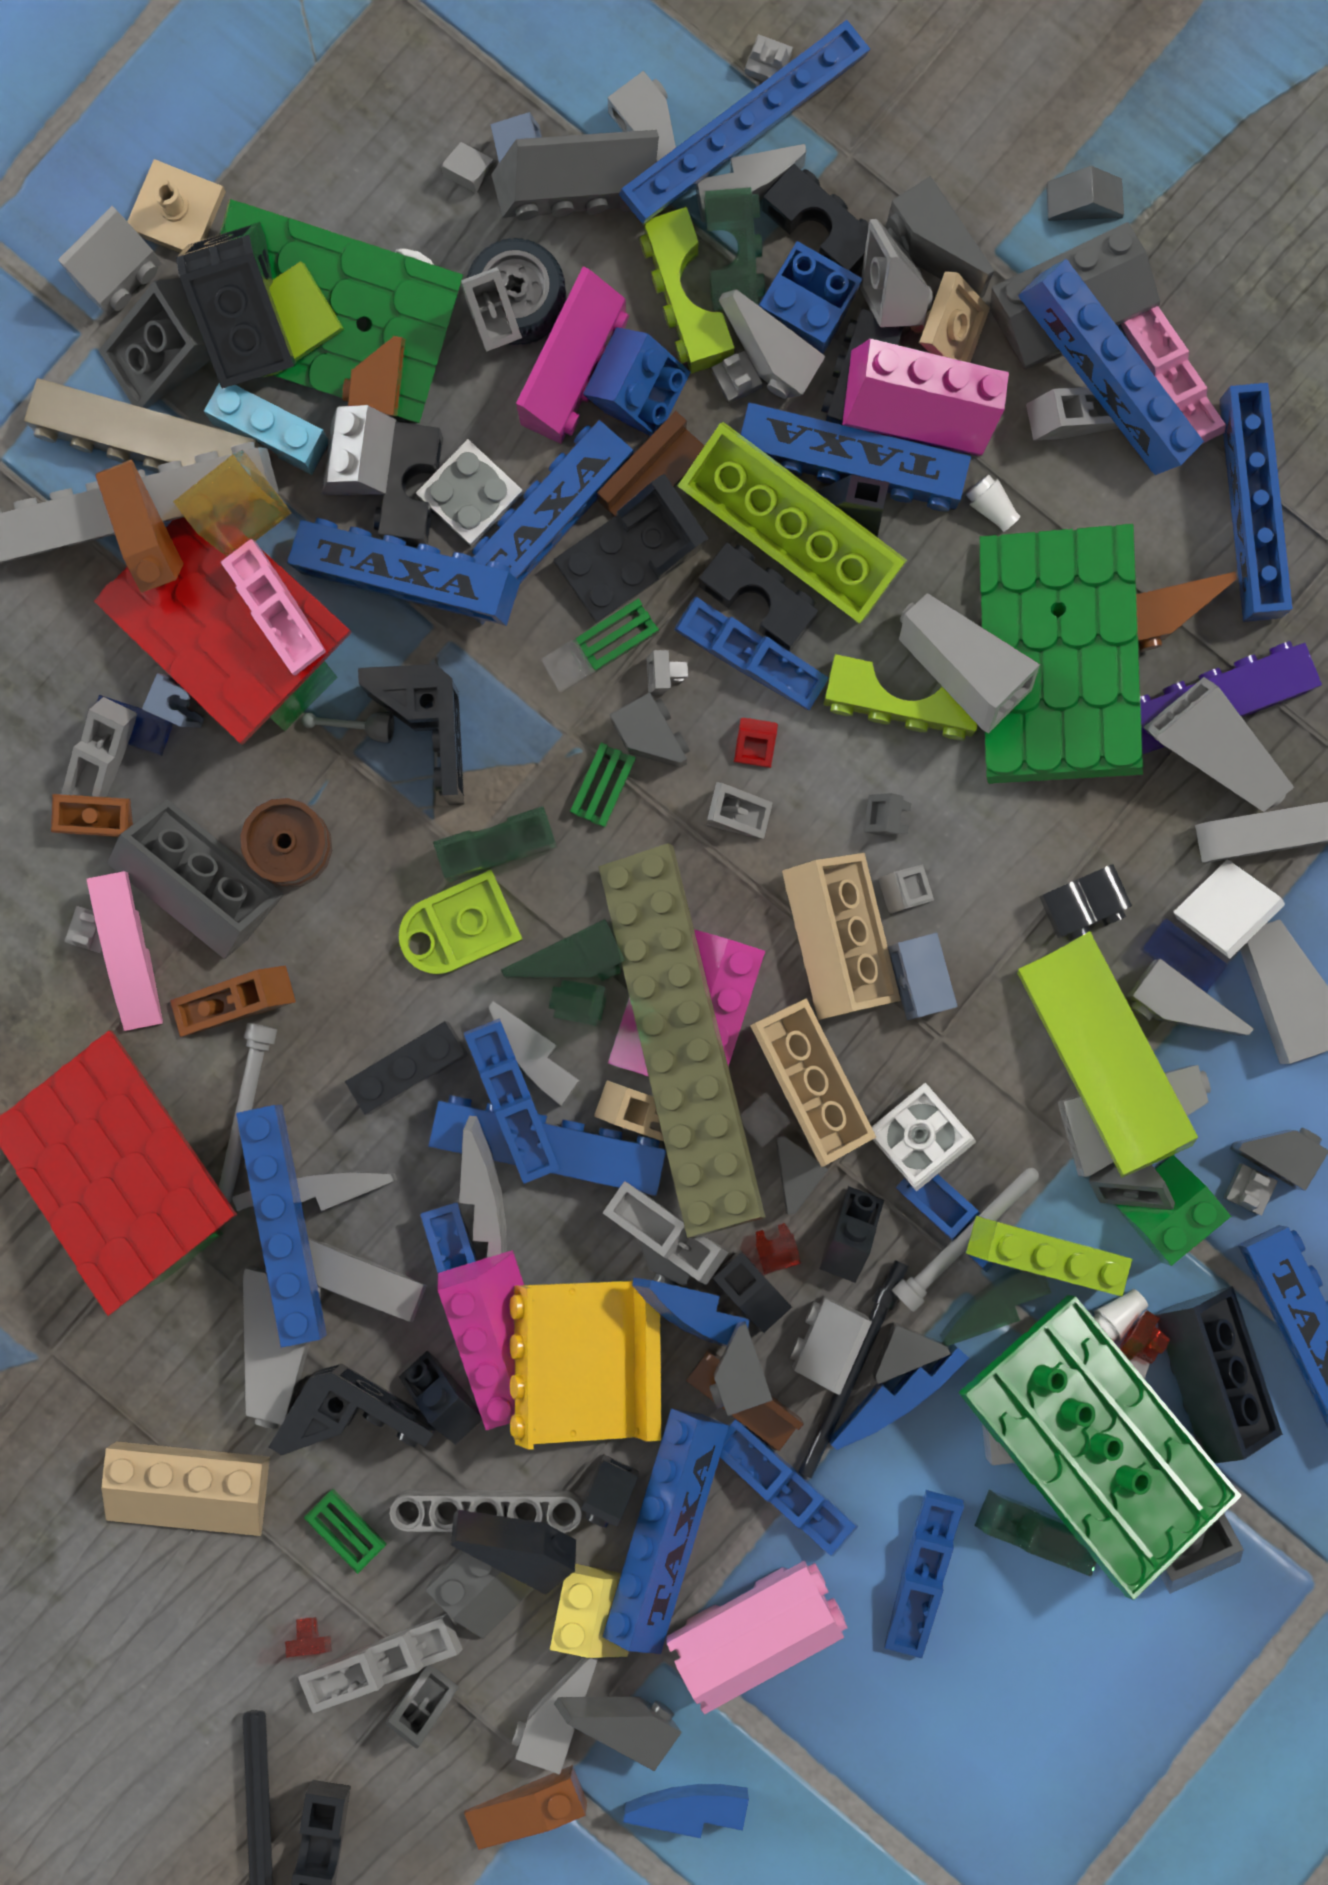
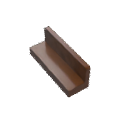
M675 411L597 492L598 502L614 517L619 509L662 474L666 475L673 487L683 479L704 448V445L687 430V420Z
M709 1348L686 1378V1381L714 1402L709 1386L716 1384L714 1371L721 1357ZM772 1395V1401L732 1414L734 1418L778 1451L781 1450L796 1429L800 1430L804 1425L801 1417Z

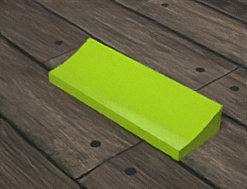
M724 422L718 425L678 485L680 489L858 623L863 622L868 617L907 561V559Z
M1089 931L1060 949L1019 968L1017 974L1121 1177L1123 1178L1192 1147L1198 1136L1091 932Z

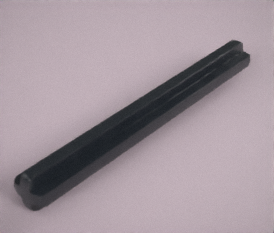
M250 1710L242 1716L249 1885H273L266 1713L263 1710Z

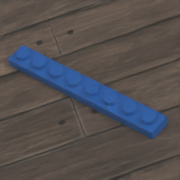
M845 20L621 188L619 196L640 222L645 224L866 57L870 48L849 21Z

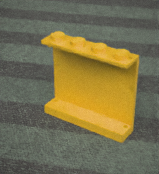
M633 1281L514 1285V1295L510 1298L509 1307L511 1317L514 1319V1335L510 1339V1354L515 1359V1375H512L510 1379V1393L512 1398L515 1399V1415L510 1420L511 1436L515 1439V1445L530 1450L534 1449V1444L634 1437L644 1441H661L660 1314L632 1286Z

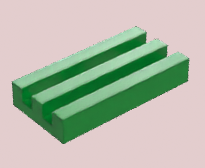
M638 598L576 637L575 642L596 673L659 633V629L653 623L651 616L644 609L643 604ZM633 613H638V617L594 645L587 646L586 643ZM643 623L646 625L647 629L600 659L596 660L594 654Z
M601 742L570 813L606 828L636 761V757L624 754L622 751L613 749ZM606 754L611 757L588 810L585 811L581 807ZM618 760L625 763L602 816H596L594 814Z
M334 1489L304 1517L309 1525L357 1574L387 1545ZM330 1502L374 1546L372 1549L328 1506ZM320 1512L364 1556L361 1560L317 1517Z

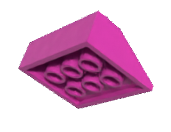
M694 929L729 1066L765 951ZM629 997L608 1064L648 1076Z

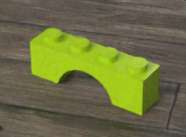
M684 207L651 218L644 224V235L639 236V241L644 257H652L656 270L651 271V277L657 294L664 293L667 305L662 308L668 328H676L679 340L675 341L674 344L681 364L687 362L691 374L713 367L734 355V345L723 313L710 312L699 308L688 299L682 289L681 276L687 265L698 256L699 245L688 209Z
M835 654L823 705L831 707L830 712L842 716H853V712L868 715L867 719L869 721L880 724H890V720L905 723L906 729L917 732H927L928 728L942 730V736L954 740H965V736L971 737L976 732L977 723L943 687L932 696L922 700H902L889 694L880 685L875 675L873 662Z
M980 1216L975 1217L966 1254L986 1261L1123 1297L1132 1262L1131 1258Z

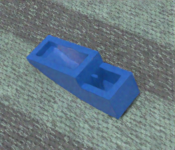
M938 1174L918 1191L905 1178L896 1187L906 1199L951 1241L971 1224L976 1216L981 1214ZM966 1254L985 1272L995 1264L994 1262Z
M633 1278L632 1286L660 1315L683 1331L702 1340L726 1347L737 1323L745 1321L748 1328L750 1319L716 1312L719 1300L717 1295L653 1280Z
M693 1784L652 1792L625 1803L623 1823L700 1839L704 1823L743 1831L749 1801L748 1788L725 1784Z

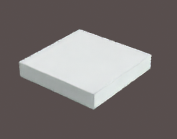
M1227 859L1173 913L1179 921L1228 958H1231L1285 904L1280 896Z

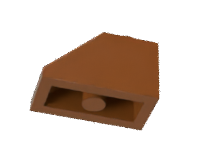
M393 336L351 370V379L345 378L342 399L348 402V406L368 405L386 415H398L406 339Z

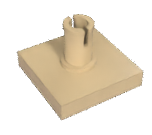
M154 159L127 222L142 238L181 253L188 244L207 238L226 191L219 184Z
M945 271L931 310L926 311L924 325L910 327L914 333H922L919 343L929 353L970 363L990 308L959 273Z

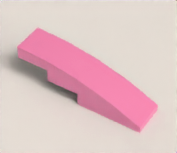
M1157 306L1122 323V328L1130 344L1203 439V443L1225 433L1226 424L1206 396L1207 386L1188 360L1189 350L1160 308Z
M250 539L221 561L237 585L235 588L251 609V615L293 675H297L326 652L297 602L254 540Z
M123 871L88 878L87 884L100 944L124 1031L163 1024L150 952L145 947L139 911L135 910L128 872Z

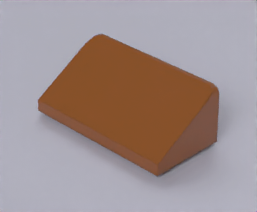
M52 794L51 832L119 837L121 833L133 825L131 799Z

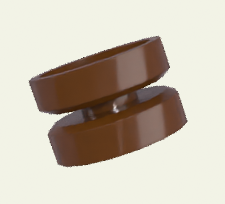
M290 798L271 799L257 806L246 818L240 835L241 852L248 866L268 882L285 888L301 887L316 880L327 868L333 851L331 833L324 820L303 802ZM290 836L292 840L291 845L286 849L281 848V842H288Z

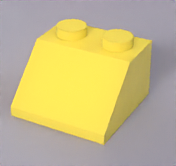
M575 1564V1572L563 1581L550 1650L586 1658L628 1657L629 1651L602 1637L621 1573Z

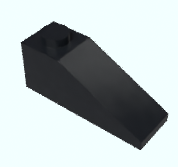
M457 1510L454 1513L451 1546L545 1595L575 1572L576 1539L546 1523Z

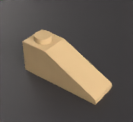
M607 1080L594 1117L664 1141L654 1097Z

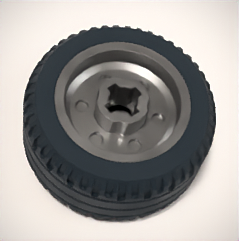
M508 238L486 247L473 261L467 278L498 267L522 336L521 339L508 344L519 346V344L526 345L531 344V342H537L544 336L546 337L552 331L566 302L565 279L560 264L545 247L528 239Z

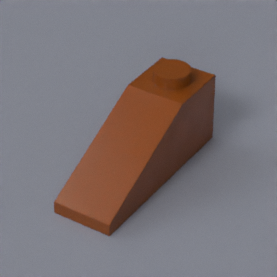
M129 460L96 473L95 476L123 559L140 592L142 593L175 581L184 563L133 461Z
M1236 572L1137 594L1138 644L1140 652L1161 647L1163 640L1228 588L1237 579Z
M285 965L257 969L172 999L170 1002L179 1035L183 1037L263 1014L295 1003L296 1000Z
M571 1765L562 1769L560 1774L552 1773L464 1811V1815L476 1845L480 1850L548 1832L586 1816L587 1800L574 1767Z

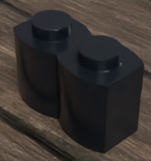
M1114 864L1039 896L1057 938L1067 935L1069 941L1075 940L1089 932L1088 925L1101 919L1104 925L1107 926L1125 918L1126 915L1123 910L1132 906Z

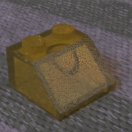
M244 450L232 454L173 501L194 530L227 557L250 539L256 542L292 514Z

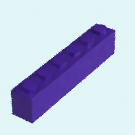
M1291 641L1269 649L1270 656L1257 660L1256 655L1253 654L1234 662L1235 669L1222 673L1220 668H1216L1198 676L1199 681L1205 677L1217 685L1241 717L1312 692L1322 685L1305 642L1293 647ZM1184 681L1175 683L1162 689L1164 695L1153 700L1150 699L1149 694L1141 696L1143 755L1165 747L1148 734L1143 727L1195 684L1186 687Z

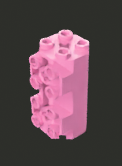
M804 1560L790 1569L782 1567L756 1581L753 1589L722 1606L713 1605L687 1619L684 1627L667 1636V1646L670 1652L676 1649L680 1657L674 1661L696 1704H701V1711L704 1715L844 1638L842 1631L848 1628L844 1620L845 1618L836 1600L832 1598L827 1601L824 1596L829 1591L816 1563L808 1566Z

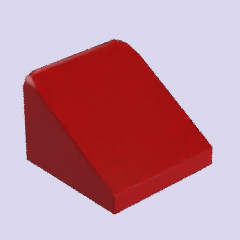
M740 718L734 762L771 768L778 724L770 721Z

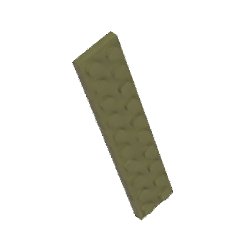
M667 843L598 866L687 1238L693 1239L766 1218L674 847Z

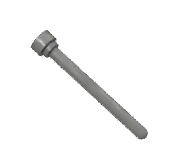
M247 1023L245 1030L246 1046L250 1048L219 1184V1189L229 1203L232 1201L243 1152L236 1113L252 1110L264 1052L269 1051L270 1044L275 1043L277 1034L276 1028L254 1023Z
M1027 1168L979 1216L996 1221L1038 1180L1039 1174L1037 1170ZM974 1221L915 1278L911 1276L907 1281L902 1279L892 1289L911 1311L915 1312L925 1302L923 1297L927 1294L926 1289L967 1250Z

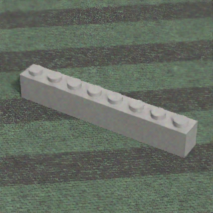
M248 442L232 446V454L218 457L217 451L194 456L195 464L182 467L181 461H173L158 465L160 473L148 476L145 475L144 470H139L138 473L164 523L278 494L279 491L267 448H255L254 442ZM98 482L85 484L87 489L85 492L73 494L72 488L49 493L50 501L37 503L35 497L14 502L15 510L2 513L0 508V564L115 535Z

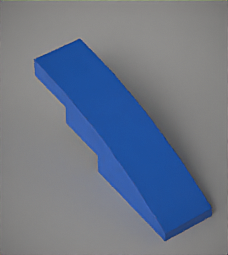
M698 597L692 599L674 629L736 670L806 710L811 709L829 677L770 638L760 636L733 617H726Z
M500 1018L464 1032L465 1039L523 1184L559 1170V1165Z
M458 1202L420 1214L438 1273L478 1261Z
M952 1344L949 1347L950 1355L940 1358L929 1372L925 1371L922 1367L911 1370L904 1375L891 1391L882 1383H877L833 1433L829 1440L830 1444L836 1450H839L878 1432L906 1415L937 1391L969 1357Z
M737 1419L732 1422L728 1428L720 1458L766 1501L771 1502L797 1528L802 1529L830 1556H834L858 1526Z
M925 1490L897 1590L884 1644L885 1649L923 1658L944 1591L943 1582L954 1550L953 1540L964 1509V1501L962 1499Z

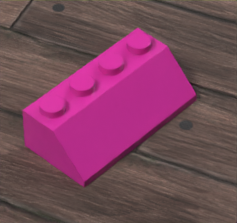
M582 267L516 402L522 426L562 444L566 434L572 436L579 423L580 415L577 414V411L582 401H589L583 393L616 327L625 329L629 319V314L625 313V298L586 267Z
M869 339L851 350L842 425L974 456H982L1005 410L1009 372Z
M513 1250L438 1273V1293L485 1430L509 1424L511 1417L515 1415V1399L512 1398L510 1393V1379L512 1375H515V1359L510 1354V1339L514 1335V1319L511 1317L509 1305L510 1298L514 1295V1285L525 1284Z

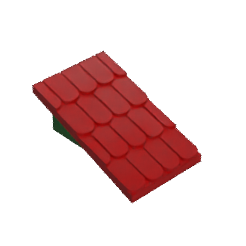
M218 509L172 520L166 529L184 563L177 579L141 593L128 567H126L114 581L104 587L94 602L241 745L269 718L286 731L338 678L325 660L352 632L263 551L326 650L323 655L297 675H293L251 615V609L235 588L237 585L221 563V561L249 541L250 538Z
M112 1030L107 1031L100 1038L93 1041L70 1062L63 1065L41 1085L0 1115V1148L16 1170L15 1173L49 1222L52 1231L76 1265L77 1271L107 1316L112 1315L143 1289L160 1284L223 1235L219 1228L237 1215Z

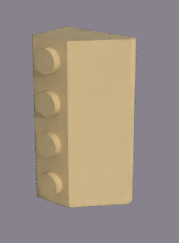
M865 853L814 860L783 870L785 888L818 1020L901 1001Z
M807 998L750 1025L821 1167L876 1138Z
M115 1442L107 1447L105 1451L101 1489L106 1521L261 1536L270 1457Z

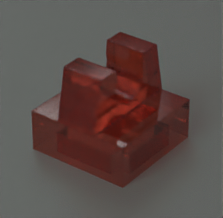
M785 1223L778 1225L780 1236L772 1240L766 1239L763 1230L756 1232V1248L764 1275L801 1264L793 1233L791 1234Z
M1145 1310L1134 1322L1119 1347L1129 1361L1136 1356L1152 1364L1158 1353L1162 1354L1170 1341L1166 1335L1155 1327L1160 1318L1148 1310Z
M317 1617L296 1619L297 1640L285 1641L286 1658L332 1652L331 1636L319 1637Z

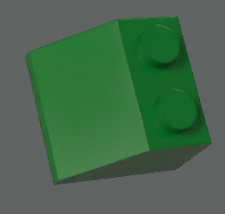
M1174 1155L1165 1159L1155 1168L1165 1181L1175 1202L1173 1210L1114 1204L1158 1259L1170 1266L1175 1264L1232 1217L1209 1188Z

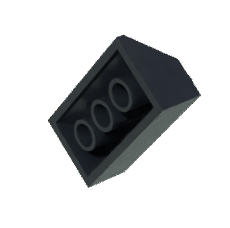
M1233 1286L1174 1304L1155 1315L1158 1323V1332L1164 1341L1170 1359L1171 1371L1176 1377L1183 1398V1407L1189 1416L1195 1440L1215 1464L1244 1460L1283 1435Z

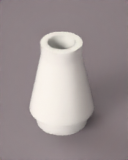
M989 474L966 494L971 500L969 505L999 526L1003 532L1009 529L1021 517L1014 509L998 479L994 481Z
M1132 1289L1123 1297H1119L1096 1309L1093 1318L1112 1341H1121L1140 1314L1148 1307V1303L1136 1289Z

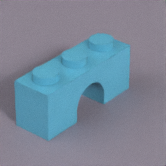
M219 383L204 410L213 425L227 432L256 439L257 442L272 450L279 459L311 475L328 446V439L321 428L237 385L222 389Z

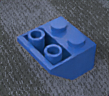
M797 241L760 302L759 307L820 353L824 354L841 326L863 278Z
M616 327L583 395L604 413L652 436L668 419L691 372L648 333Z

